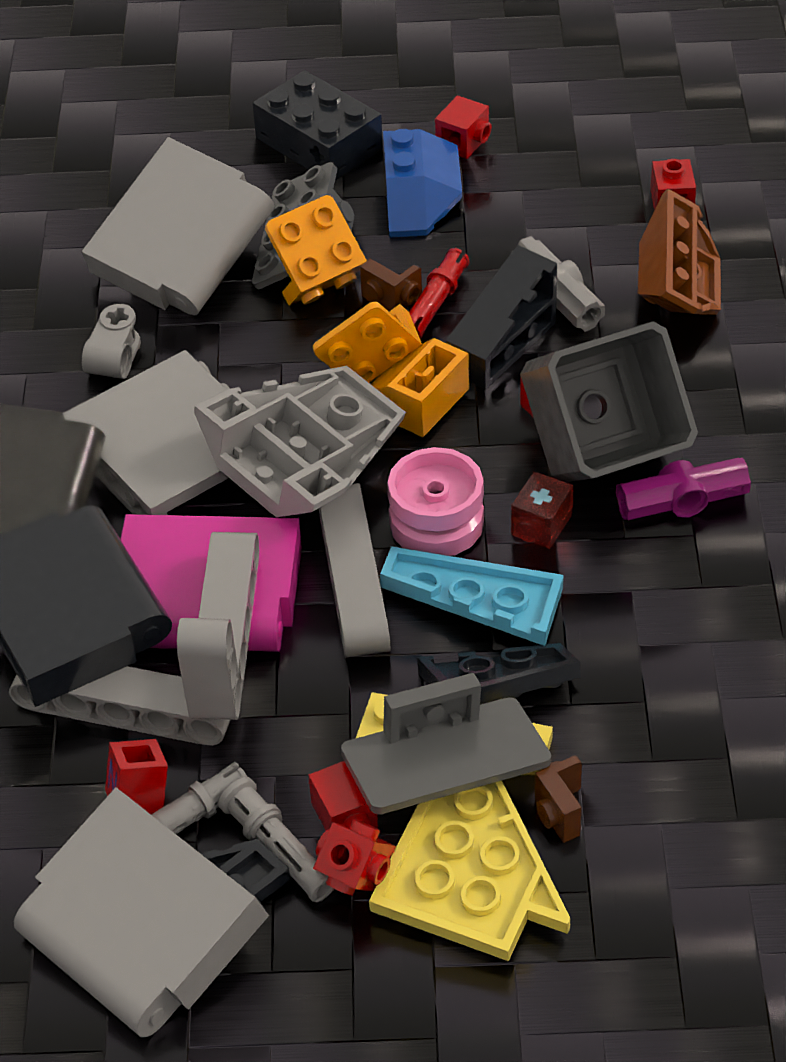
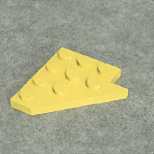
M502 780L418 804L390 858V868L386 877L376 886L369 900L371 912L506 961L510 960L527 920L566 934L570 930V916Z

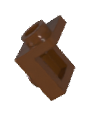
M371 258L360 266L362 296L369 302L380 303L388 311H391L399 304L406 309L410 305L415 304L422 293L421 268L416 265H412L400 275Z
M576 755L563 761L551 762L547 768L535 773V802L538 815L546 828L550 829L553 827L563 843L580 836L581 806L572 794L581 788L582 762Z

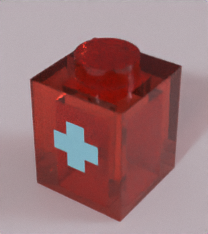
M533 472L511 505V535L519 537L526 542L535 543L550 549L572 516L573 485Z

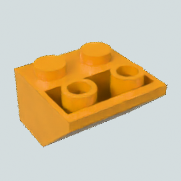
M433 338L422 343L420 347L383 372L371 385L406 412L399 427L424 437L469 390L468 353Z

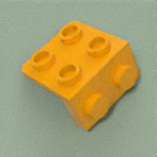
M329 195L322 196L273 218L265 226V231L292 280L282 291L289 306L298 301H302L304 305L310 304L324 295V289L333 285L337 290L350 285L357 280L355 274L360 270V266L367 261L334 198Z
M371 302L313 344V351L331 369L348 366L369 383L420 347L422 343L409 312L401 304L388 311L380 303Z

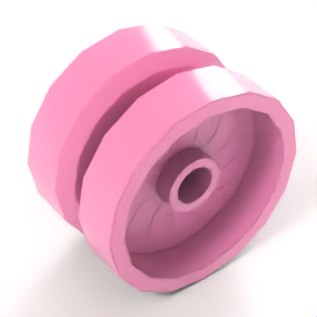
M433 447L416 450L402 457L391 469L387 482L390 503L389 523L393 538L402 548L454 556L472 547L481 536L484 525V506L482 503L484 480L480 467L469 456L454 449Z

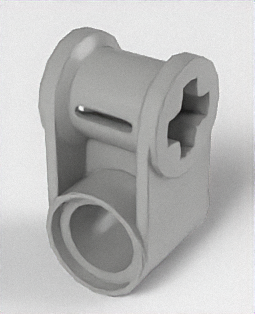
M114 304L101 312L91 337L86 341L83 348L82 369L85 373L120 379L127 378L132 361L141 344L140 336L134 330L136 315L133 308L129 305Z

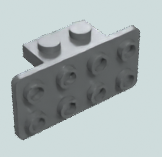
M328 162L322 166L316 165L305 174L291 181L284 180L279 183L273 190L272 195L275 208L268 216L266 224L273 218L322 196L329 195L334 198L352 231L355 216L353 209L333 189L337 173V167L333 162ZM265 228L252 278V284L257 289H262L289 276Z
M474 673L384 696L383 731L348 740L341 745V756L368 807L375 814L388 813L547 768L551 764V752L516 699L508 697L480 705L481 684Z

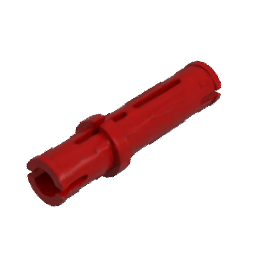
M451 248L447 251L440 266L433 269L428 275L426 287L409 311L420 339L446 297L451 296L457 289V280L470 263L466 253L459 263L456 262L462 252L461 249Z

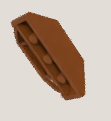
M668 188L662 194L639 242L638 294L643 296L648 302L657 304L670 312L716 315L721 310L720 256L710 232L700 220L703 215L699 206Z

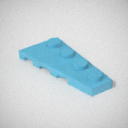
M391 546L380 573V587L545 646L563 590L564 575Z

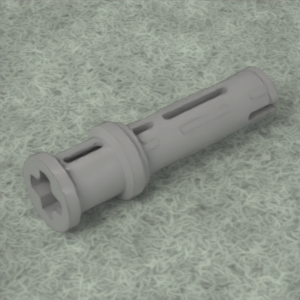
M243 777L231 783L221 794L218 807L225 814H232L243 826V835L249 841L258 839L289 868L291 877L309 895L312 901L319 902L325 899L334 890L325 884L328 876L313 869L316 859L282 823L281 810L275 804H268L256 792V783L251 778Z

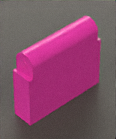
M125 515L121 541L172 621V629L168 636L150 648L177 649V632L180 618H199L211 533L240 532L258 533L259 564L248 651H280L283 627H292L302 549L299 518Z

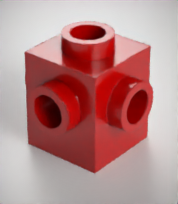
M353 819L350 826L332 822L330 829L322 834L317 843V860L313 869L328 876L326 885L345 894L353 895L355 889L374 892L376 886L384 880L389 871L390 858L396 846L378 838L380 830L362 821Z

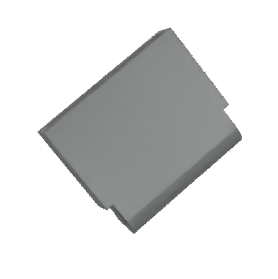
M167 137L82 250V254L90 273L164 310L170 304L190 315H197L273 211L275 205L263 190L246 182L243 172Z
M115 787L35 876L41 884L17 911L14 919V928L138 1036L148 1037L159 1030L181 1004L188 1010L269 915L255 896Z

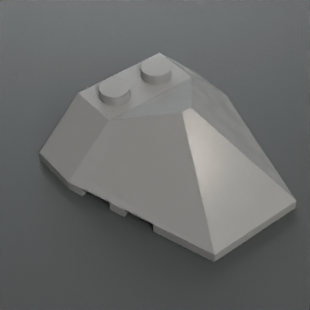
M348 366L299 375L297 382L278 385L276 380L263 382L262 389L242 393L239 387L227 389L194 407V414L217 468L276 518L313 512L343 495L403 421L406 413Z

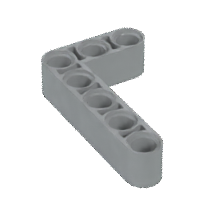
M211 533L199 618H180L177 653L188 715L191 719L238 720L259 564L258 533Z

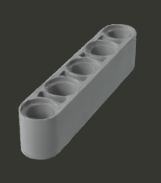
M356 483L352 484L343 495L318 508L345 658L391 651L387 617L360 484Z
M128 666L37 707L32 703L17 674L9 689V695L12 700L28 710L202 745L213 746L219 744L223 740L230 722L227 719L189 718L182 677Z

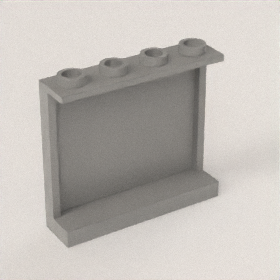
M184 350L60 414L66 444L132 514L167 515L168 511L229 478L217 468L194 414V407L230 388L225 383H219L211 375L204 362H198Z

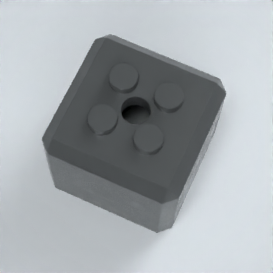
M654 321L529 360L520 374L551 476L564 483L596 478L691 447L698 434L667 329ZM589 395L597 397L602 405L601 414L596 419L588 417L584 412L583 404Z

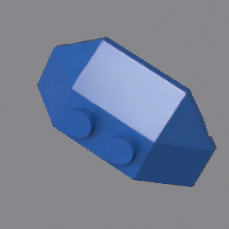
M421 129L383 131L389 237L426 236L433 230L434 224L445 217L462 198L458 145Z

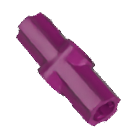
M743 457L694 467L689 461L677 460L666 465L657 476L617 484L616 497L619 511L624 520L636 519L671 510L679 517H691L701 512L708 502L750 493L751 481L748 466Z

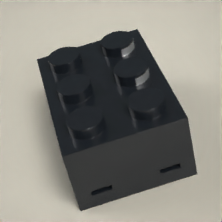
M306 70L252 102L257 139L308 170L316 165L322 166L328 162H333L337 167L335 181L383 150L381 113Z

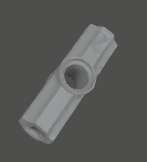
M532 236L520 240L518 245L557 263L556 308L576 328H581L584 332L595 328L599 320L605 316V305L584 285L581 272L576 264L571 260L561 262L540 240H535Z

